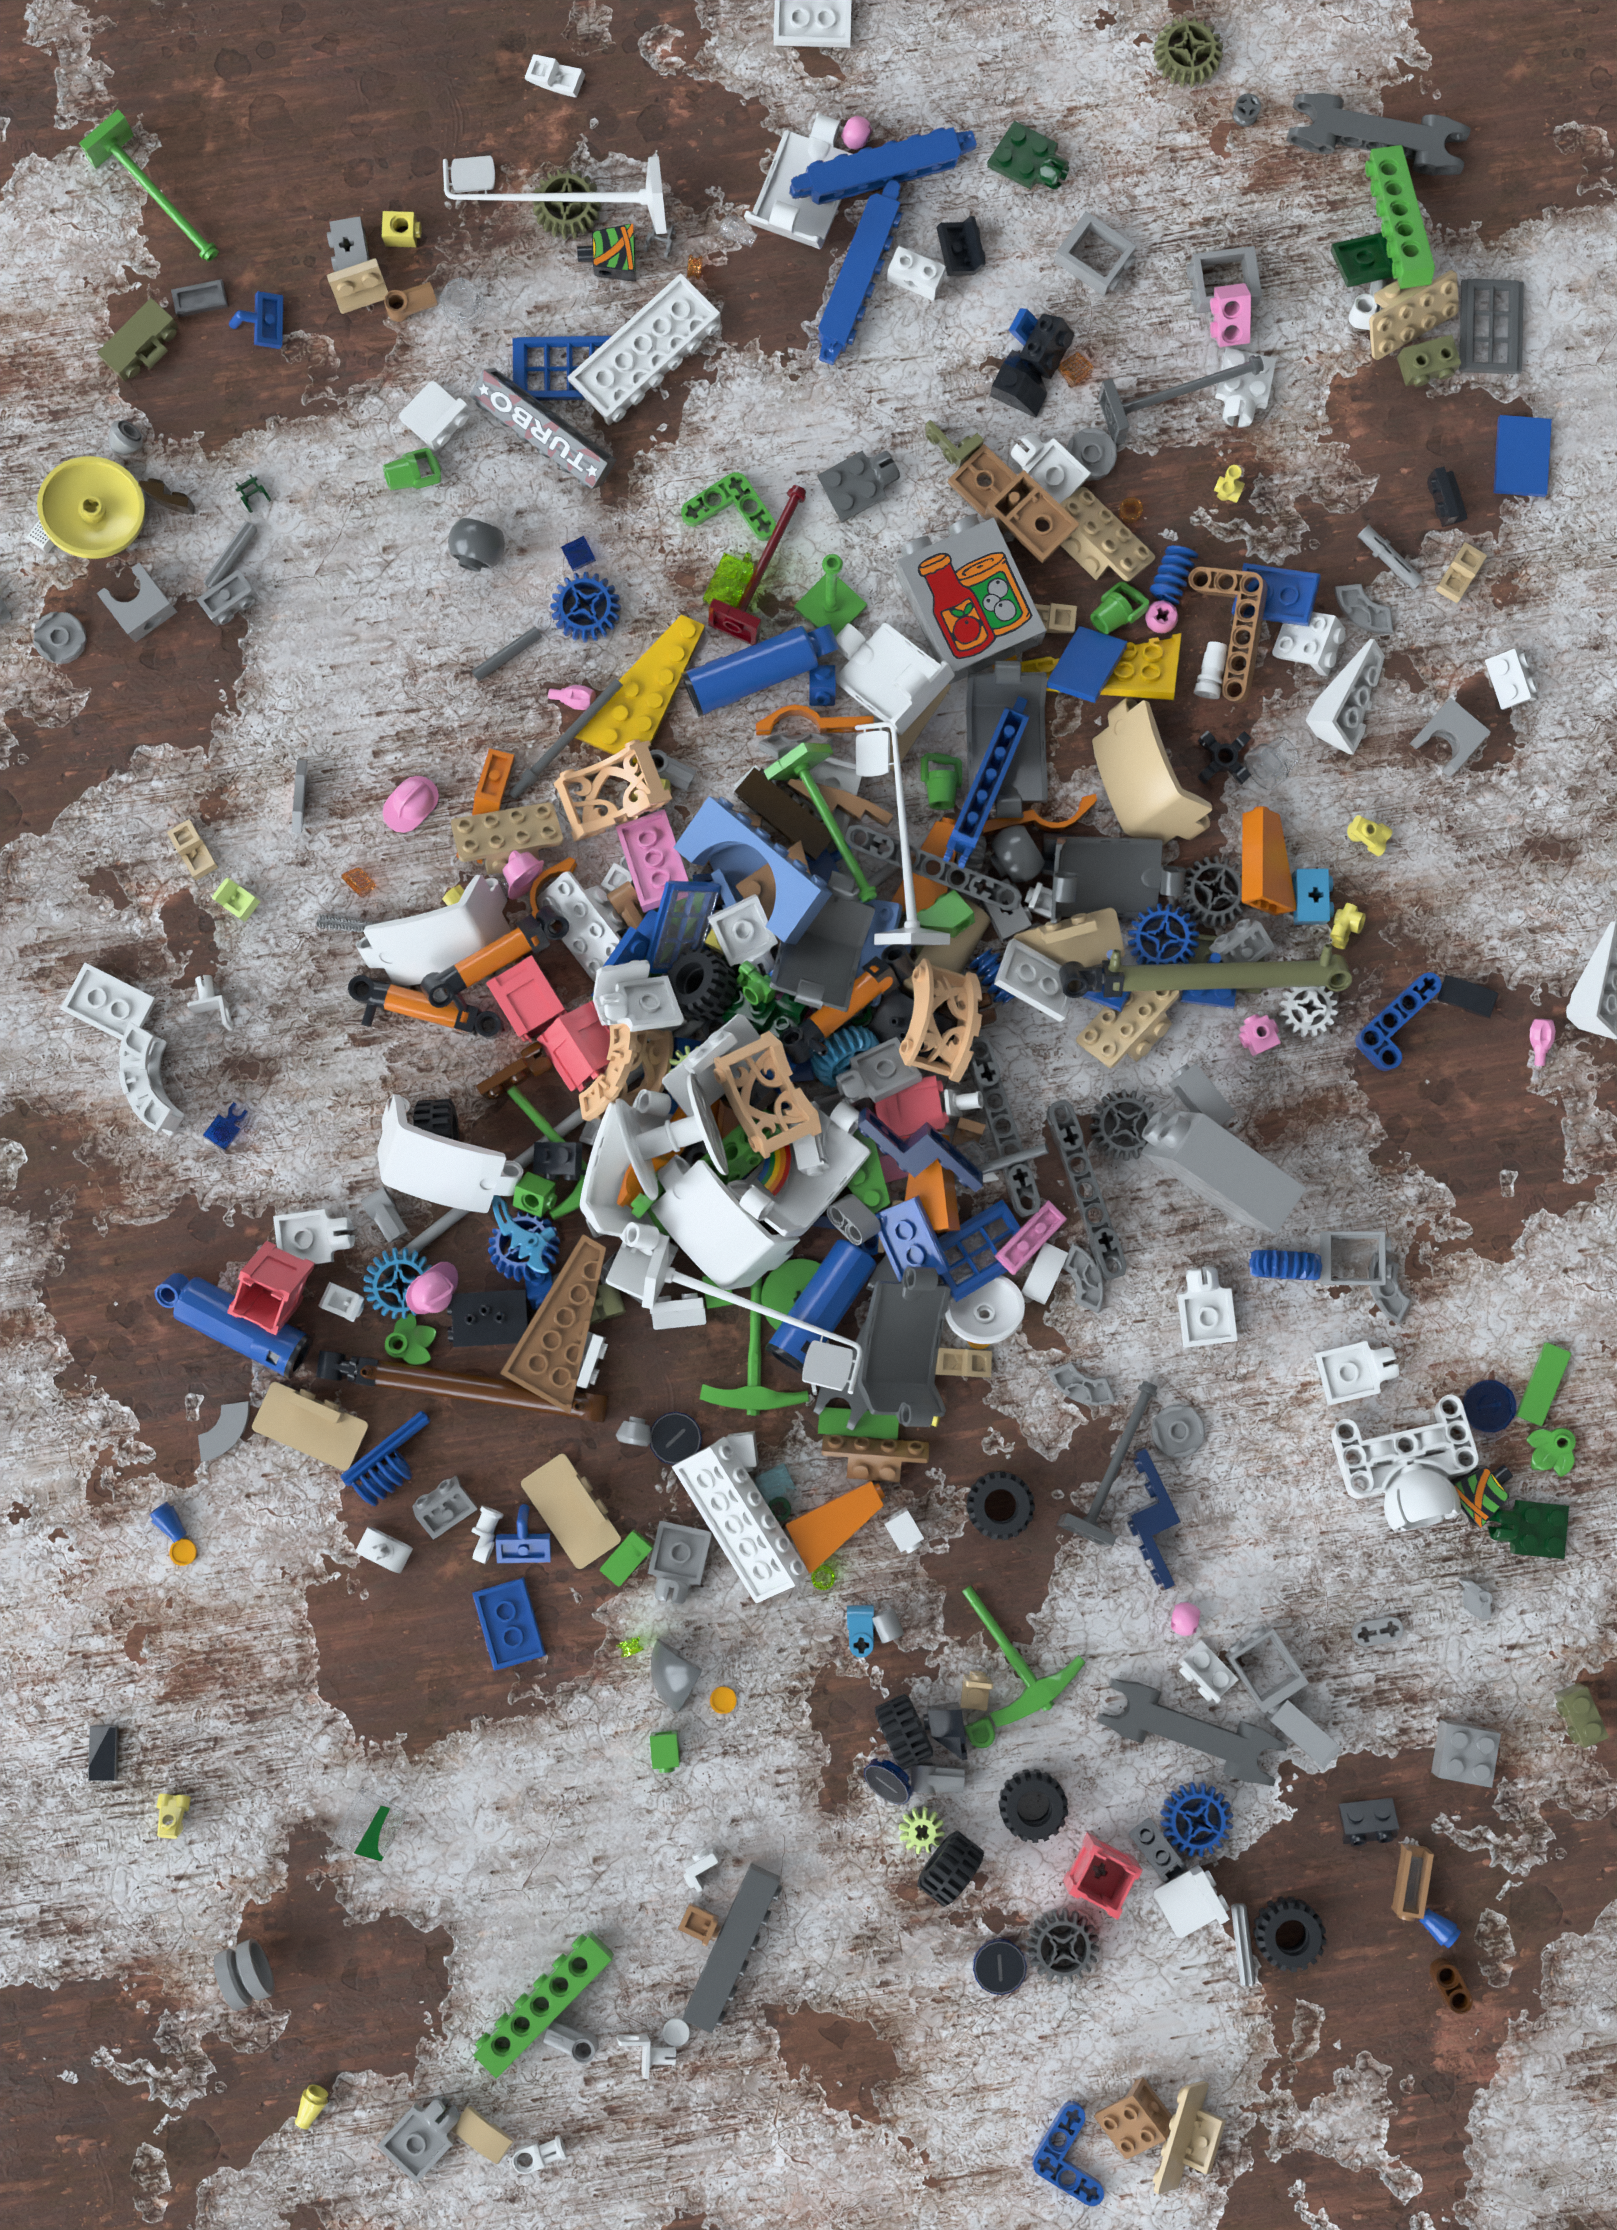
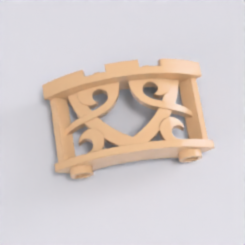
M639 739L630 741L625 744L623 750L597 764L578 771L569 769L560 773V778L553 784L558 790L573 830L571 834L574 842L606 832L605 829L607 827L611 828L617 822L621 825L638 819L643 812H653L672 800L669 789L664 790L650 754V741L641 743ZM634 757H637L638 763L633 767L632 760ZM623 764L624 769L619 768L617 766ZM641 768L642 773L639 776H637ZM610 775L621 777L631 782L624 793L623 809L621 810L610 801L597 799L602 786ZM596 776L593 782L590 779H588ZM581 783L583 785L582 790L573 792L579 796L586 797L585 801L573 802L568 786ZM633 792L634 794L638 795V800L636 802H632L631 795ZM595 806H607L608 813L605 816H601L602 808H595ZM575 807H583V823L580 822Z
M923 958L920 964L915 967L911 976L914 987V1008L911 1023L906 1037L900 1045L899 1053L906 1066L911 1067L912 1065L948 1076L950 1080L959 1083L974 1053L969 1051L973 1037H978L982 1019V1014L978 1013V1002L982 1001L980 983L977 975L967 972L966 975H962L932 965L929 959ZM947 1001L951 1013L958 1019L957 1027L950 1028L941 1037L933 1017V1012L940 1004ZM952 1035H955L954 1040L948 1041ZM924 1042V1048L920 1051V1048ZM934 1048L927 1059L917 1056L919 1051L925 1052ZM938 1055L944 1060L943 1064L934 1061Z
M626 1024L611 1025L610 1046L607 1060H610L604 1074L600 1073L588 1089L579 1094L582 1119L591 1121L594 1118L602 1120L610 1102L616 1103V1099L619 1098L625 1100L629 1106H632L642 1089L662 1093L665 1087L662 1084V1079L669 1073L671 1068L669 1061L673 1056L672 1032L668 1030L664 1032L658 1029L631 1032ZM642 1063L645 1074L644 1079L638 1088L627 1093L628 1086L626 1080L629 1073Z
M770 1031L761 1034V1039L721 1058L719 1056L714 1058L716 1068L713 1069L715 1079L722 1085L734 1114L749 1137L748 1141L754 1152L759 1151L765 1159L770 1157L771 1152L808 1134H811L813 1137L822 1132L818 1111L812 1106L800 1087L794 1088L793 1082L789 1079V1076L793 1073L787 1061L783 1044ZM764 1050V1053L754 1063L751 1056ZM745 1060L750 1069L749 1072L744 1067H738L737 1070L740 1073V1077L738 1079L734 1078L730 1066ZM767 1070L772 1071L774 1075L772 1080L764 1077L767 1074ZM755 1079L765 1087L780 1088L782 1093L774 1103L775 1115L762 1112L749 1105L750 1093ZM742 1087L741 1094H739L737 1088ZM781 1103H788L791 1110L784 1109V1115H782ZM775 1124L779 1125L782 1133L767 1140L766 1136L762 1133V1129H768L772 1135L776 1130ZM790 1124H798L790 1129H788L787 1126Z

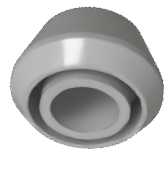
M119 420L111 424L108 441L115 453L128 455L142 447V434L132 423Z
M630 1416L629 1421H623L616 1433L618 1441L638 1446H648L652 1442L650 1426L645 1425L646 1419Z

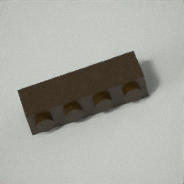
M754 767L734 791L733 795L757 815L762 816L763 820L793 845L801 840L804 854L814 862L833 840L823 819L818 821L812 816L814 811L804 802L799 805L792 799L794 794L785 786L781 785L779 788L772 780H768L763 768L758 771Z

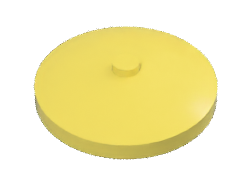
M84 456L63 462L55 467L44 479L37 497V511L44 532L57 547L77 557L98 559L121 552L137 538L145 519L144 497L138 482L128 470L106 458Z

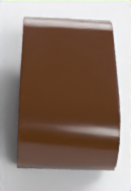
M1439 1958L1434 1960L1430 1965L1429 1973L1443 2001L1453 2012L1457 2014L1467 2013L1472 2007L1473 2000L1459 1971L1446 1959ZM1449 1968V1976L1446 1979H1439L1440 1971ZM1457 1993H1462V2000L1457 2004H1452L1453 1996Z

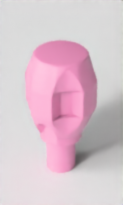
M572 685L561 690L549 689L548 698L560 700V702L573 709L586 710L596 700V693L586 686Z
M1534 1019L1531 1025L1530 1041L1532 1048H1534L1533 1052H1535L1534 1065L1545 1066L1546 1053L1549 1052L1555 1041L1556 1030L1553 1020Z

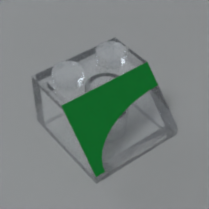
M362 1786L356 1793L330 1840L354 1854L382 1861L409 1813Z

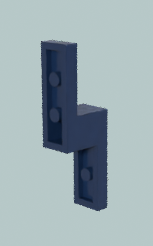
M867 1107L859 1113L858 1128L860 1132L867 1138L871 1137L877 1143L882 1153L893 1157L902 1171L909 1172L915 1178L938 1158L939 1163L946 1170L951 1169L957 1175V1179L963 1186H969L974 1192L983 1186V1173L928 1122L903 1141Z
M1141 1448L1134 1451L1136 1458L1132 1461L1139 1474L1143 1473L1147 1480L1144 1486L1149 1497H1155L1156 1501L1129 1513L1130 1521L1127 1522V1525L1133 1537L1138 1535L1142 1545L1138 1546L1143 1559L1145 1561L1150 1560L1153 1567L1150 1574L1157 1586L1161 1584L1166 1590L1174 1586L1175 1583L1152 1536L1181 1521L1147 1449Z

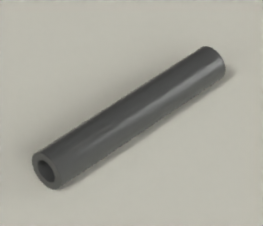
M534 626L471 672L478 682L542 638V635Z

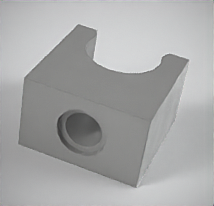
M140 563L132 567V571L139 579L141 586L140 592L134 600L119 602L105 588L97 593L135 643L177 613L176 609Z
M1450 698L1409 744L1418 749L1430 737L1437 736L1447 740L1452 748V758L1443 767L1442 772L1450 777L1461 767L1491 731Z

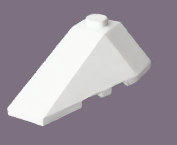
M1370 639L1316 699L1306 719L1316 737L1348 754H1354L1364 735L1366 725L1363 724L1366 710H1371L1372 706L1370 701L1371 689L1378 684L1385 657L1375 639Z
M1616 921L1610 922L1574 988L1570 1004H1568L1566 1009L1567 1018L1578 1029L1612 1039H1617Z

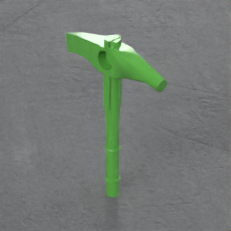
M515 1085L507 1091L516 1104L520 1106L535 1123V1126L551 1142H566L545 1120V1117L528 1101L526 1095L524 1096ZM582 1159V1170H587L588 1165ZM585 1175L580 1176V1180L569 1197L560 1205L548 1211L553 1220L580 1207Z
M762 1276L750 1287L751 1301L760 1305L763 1288ZM750 1310L749 1316L750 1343L747 1386L723 1390L702 1384L700 1394L701 1400L726 1407L747 1409V1415L751 1416L760 1415V1410L781 1408L809 1401L808 1391L784 1393L761 1386L760 1336L762 1316L761 1313Z
M971 1585L962 1591L1026 1685V1688L1015 1701L1002 1709L990 1713L995 1726L1000 1727L1010 1724L1041 1708L1044 1712L1050 1710L1055 1704L1052 1700L1067 1687L1086 1662L1078 1655L1069 1665L1055 1674L1037 1679L1023 1657L1010 1643L980 1600L981 1597H978Z

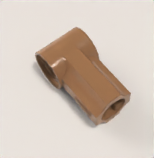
M430 282L404 291L391 290L384 299L387 315L396 322H402L411 314L438 306ZM399 302L403 304L400 309L391 308L394 303Z
M627 881L606 896L619 915L621 914L628 928L631 926L637 929L647 913L643 912L637 892L631 883Z

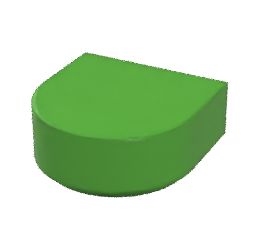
M988 1716L964 1726L973 1746L987 1748L993 1743L995 1731Z

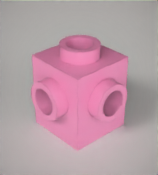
M1257 1013L1243 1020L1245 1025L1239 1028L1241 1032L1238 1034L1240 1042L1244 1048H1249L1252 1057L1281 1043L1277 1036V1033H1279L1277 1024L1273 1019L1269 1020L1268 1015L1260 1018Z

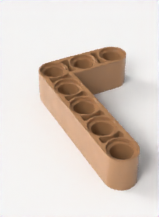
M1197 567L1190 572L1188 577L1189 584L1194 590L1204 595L1237 598L1222 692L1229 701L1242 704L1248 700L1251 693L1268 585L1259 574L1254 572ZM1202 575H1207V583L1202 587H1198V578ZM1232 577L1234 579L1233 586L1224 590V580ZM1259 580V588L1255 592H1249L1248 586L1250 582ZM1249 606H1254V615L1248 619L1244 618L1245 609ZM1245 632H1249L1251 634L1250 641L1245 645H1241L1239 642L1240 636ZM1241 658H1245L1246 667L1241 671H1236V662ZM1241 684V694L1237 697H1232V687Z

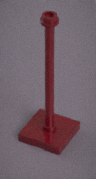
M793 485L788 490L787 495L790 498L737 607L734 608L715 598L712 599L709 606L708 626L752 646L759 641L761 619L746 613V610L798 503H803L806 499V490L798 485Z

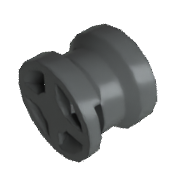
M1247 93L1237 99L1232 113L1233 120L1237 125L1249 127L1256 122L1261 109L1259 98L1254 94Z

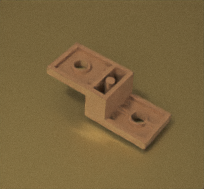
M985 444L947 481L985 520L994 517L1002 536L1009 531L1041 563L1080 525L1025 470L1017 476ZM981 475H986L991 479V484L987 487H981L977 483V478ZM1046 520L1050 528L1045 532H1041L1035 527L1036 521Z

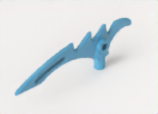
M494 1195L492 1199L494 1215L502 1234L506 1236L512 1233L511 1248L514 1249L520 1245L518 1257L522 1259L530 1255L527 1265L539 1273H548L549 1269L542 1263L541 1254L544 1247L548 1246L546 1242L556 1236L553 1229L548 1227L540 1234L522 1229L510 1217L507 1203L499 1195ZM499 1204H501L504 1216L508 1222L507 1224H504L499 1210Z

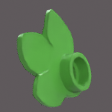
M408 1314L406 1319L401 1317L396 1322L394 1332L386 1338V1352L391 1357L403 1358L411 1365L425 1364L431 1360L430 1354L425 1348L432 1344L437 1331L429 1326H417L415 1316ZM402 1341L403 1347L396 1350L394 1348L395 1343Z
M1557 1428L1553 1431L1538 1429L1526 1438L1527 1442L1536 1448L1531 1457L1532 1469L1544 1471L1553 1467L1556 1473L1563 1477L1573 1467L1575 1459L1572 1450L1575 1447L1576 1439L1569 1429ZM1560 1438L1567 1439V1443L1563 1446L1558 1445L1557 1441Z

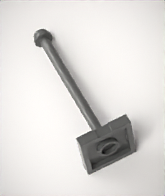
M1252 355L1249 356V362L1124 404L1120 401L1113 378L1102 382L1098 401L1112 441L1114 440L1116 446L1125 443L1126 435L1130 428L1127 420L1128 413L1250 372L1253 375H1258L1264 370V365L1259 355L1256 357Z
M1143 1381L1142 1385L1138 1386L1141 1394L1087 1517L1083 1516V1519H1080L1069 1513L1062 1514L1056 1525L1102 1547L1114 1545L1117 1536L1097 1527L1099 1523L1096 1521L1151 1396H1157L1156 1391L1158 1387L1156 1385Z

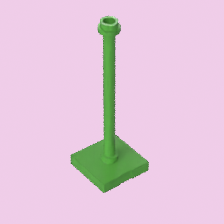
M117 109L79 143L82 150L86 153L88 161L96 169L114 154L201 250L199 256L207 262L212 261L219 253L216 249L217 246L213 242L209 244L121 148L134 134L125 116Z
M829 554L822 561V568L825 572L824 576L799 600L794 609L817 629L830 624L836 637L847 623L851 624L867 608V603L837 576L843 567L842 559L836 554Z
M803 742L765 769L764 773L768 780L790 781V779L797 780L801 777L849 871L855 878V882L860 890V893L857 895L858 898L862 899L863 903L870 902L878 896L876 893L877 889L875 886H869L810 773L811 769L834 753L829 744Z

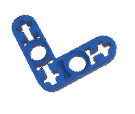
M1068 2101L1061 2107L1032 2158L1033 2168L1039 2176L1085 2205L1097 2206L1104 2198L1101 2182L1064 2159L1086 2119L1082 2105L1076 2101ZM1076 2109L1079 2118H1073L1070 2121L1069 2128L1072 2131L1069 2132L1065 2126L1060 2125V2122L1066 2125L1069 2120L1067 2112H1073ZM1056 2132H1062L1066 2135V2142L1061 2146H1056L1051 2142L1052 2135ZM1049 2157L1050 2164L1057 2168L1055 2177L1052 2176L1054 2174L1052 2168L1046 2165L1043 2169L1040 2168L1041 2165L1038 2161L1040 2158L1045 2160ZM1066 2170L1073 2171L1076 2175L1075 2181L1071 2184H1064L1060 2179L1061 2174ZM1081 2178H1084L1082 2181L1083 2185L1088 2189H1092L1095 2186L1096 2196L1091 2195L1089 2198L1087 2197L1086 2190L1079 2186Z

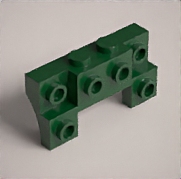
M723 955L721 959L727 962L725 955ZM740 963L731 966V969L735 971L736 976L734 978L736 980L740 975L738 972L741 966ZM737 983L734 987V990H736L735 996H732L730 999L732 1001L730 1006L727 1005L724 1008L725 1012L722 1014L718 1013L717 1016H721L727 1023L735 1015L743 1014L759 1035L770 1031L778 1039L785 1029L799 1026L803 1022L810 1006L795 1002V996L784 993L780 1000L773 998L767 1004L761 1001L757 1005H753L745 998L743 988Z

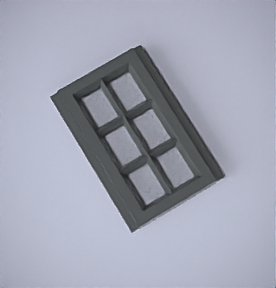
M1469 278L1461 280L1459 341L1461 365L1459 366V371L1491 374L1522 373L1524 282H1519L1518 280Z

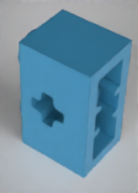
M1296 869L1292 873V884L1296 902V911H1293L1294 925L1327 924L1334 915V904L1329 900V892L1333 890V877L1329 876V869ZM1313 891H1314V896H1318V897H1319V899H1318L1317 901H1315V902H1314L1313 898H1311V897L1308 896V895H1309L1310 893H1312Z

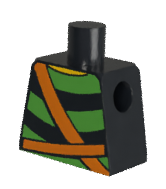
M633 224L593 231L592 246H577L578 262H593L594 275L597 277L636 282L635 233Z
M1503 1464L1493 1472L1487 1466L1479 1465L1470 1473L1450 1480L1459 1495L1461 1510L1474 1526L1480 1528L1484 1526L1506 1502L1509 1494L1502 1485L1513 1478V1475Z

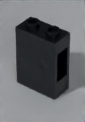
M898 988L884 996L868 1026L869 1031L875 1035L878 1041L884 1043L897 1037L900 1043H902L911 1023L914 997ZM937 1010L933 1012V1017L941 1037L950 1028L957 1027V1021ZM952 1035L948 1041L954 1040L955 1035ZM924 1042L920 1048V1051L924 1048ZM934 1048L925 1052L919 1051L917 1056L927 1059ZM938 1055L934 1061L942 1063L943 1059Z
M526 1289L452 1294L451 1302L447 1307L448 1316L452 1315V1326H448L449 1342H453V1347L518 1344L530 1324L529 1300Z

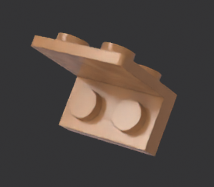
M1144 2077L1134 2082L1126 2097L1097 2111L1094 2115V2118L1125 2159H1129L1166 2141L1171 2132L1169 2124L1172 2115Z

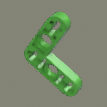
M739 472L727 475L688 500L681 508L683 522L691 527L702 524L731 504H734L757 539L768 541L776 527L775 520L747 478ZM734 480L736 483L742 482L740 486L744 495L741 498L736 488L730 489L732 487L731 482ZM710 494H719L722 498L721 503L717 506L710 505L707 502ZM700 501H703L704 507L708 512L705 513L704 508L697 512V518L687 517L689 515L688 509L698 510L701 508ZM746 501H755L758 505L757 510L753 513L746 512L743 509ZM761 513H764L763 515H761V520L764 523V525L770 524L768 533H766L764 530L759 532L760 523L756 518H758Z

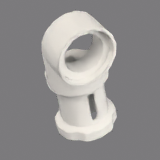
M481 1506L480 1511L482 1513L476 1527L472 1528V1532L480 1536L472 1559L486 1564L495 1543L493 1541L495 1538L494 1530L498 1520L502 1519L504 1514L495 1509Z
M557 2135L555 2140L542 2145L536 2143L531 2146L523 2145L517 2148L513 2156V2167L518 2173L528 2174L545 2168L546 2164L555 2160H566L567 2153L561 2136ZM521 2153H529L533 2158V2162L531 2165L524 2167L518 2163L517 2157Z

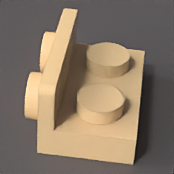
M376 258L327 275L342 314L382 301L388 293Z

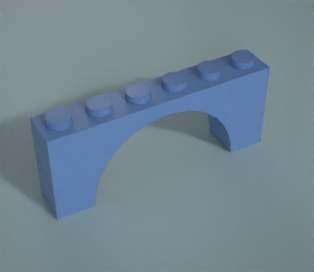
M709 796L673 848L689 862L704 866L716 853L730 846L749 845L759 851L769 863L776 884L774 909L765 927L784 943L796 945L833 893L826 888L827 883L815 874L812 876L807 872L808 867L798 859H791L788 856L789 851L779 843H772L769 840L771 836L759 827L757 829L751 825L752 820L747 815L734 811L732 809L734 805L722 796L719 799Z

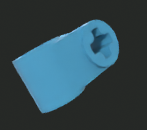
M847 1605L849 1647L852 1654L856 1657H867L873 1650L874 1623L872 1617L874 1616V1605ZM860 1637L864 1638V1642L869 1643V1646H866L863 1652L859 1651V1647H854V1643H857Z

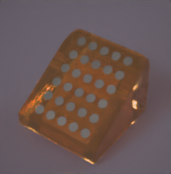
M1076 352L1060 364L1058 371L1072 388L1092 374L1094 367L1080 353Z
M359 867L341 875V878L361 898H364L376 887L373 880Z

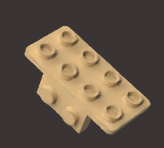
M1453 270L1446 272L1432 280L1431 285L1400 289L1397 280L1374 293L1375 303L1384 308L1373 314L1369 319L1371 352L1374 359L1379 360L1458 313L1456 272Z
M1086 487L1079 488L1060 503L1080 523L1079 527L1061 546L1095 580L1099 579L1110 566L1123 580L1130 581L1154 561L1155 555Z
M550 802L451 820V829L460 861L468 862L485 859L488 875L503 873V868L508 863V858L514 850L520 854L529 852L539 860L538 849L563 844V835L554 805Z
M1111 907L1088 914H1076L1057 924L1050 921L1044 926L1018 932L1014 935V939L1061 966L1070 961H1077L1084 967L1102 964V960H1108L1107 952L1114 949L1121 951V958L1125 955L1117 913Z
M1180 990L1131 991L1122 1012L1105 1006L1076 1037V1042L1108 1068L1115 1067L1126 1054L1138 1062L1142 1056L1149 1053L1153 1044L1168 1032L1172 1023L1165 1012L1178 999L1181 992Z
M279 1382L271 1383L253 1422L252 1429L257 1433L343 1471L348 1470L367 1432L368 1423L340 1410V1405L327 1399H325V1402L315 1399L316 1394L301 1389L299 1392Z
M559 1454L521 1481L522 1488L577 1569L584 1568L620 1543L621 1536L607 1517L606 1513H608L606 1506L600 1498L598 1500L594 1498L591 1493L593 1490L592 1485L585 1476L580 1477L565 1454Z
M1205 2081L1188 2084L1179 2091L1177 2097L1178 2109L1176 2114L1172 2116L1169 2124L1170 2136L1161 2150L1162 2163L1153 2177V2183H1155L1154 2192L1157 2194L1178 2188L1185 2165L1206 2175L1211 2173L1226 2120L1202 2109L1209 2083Z

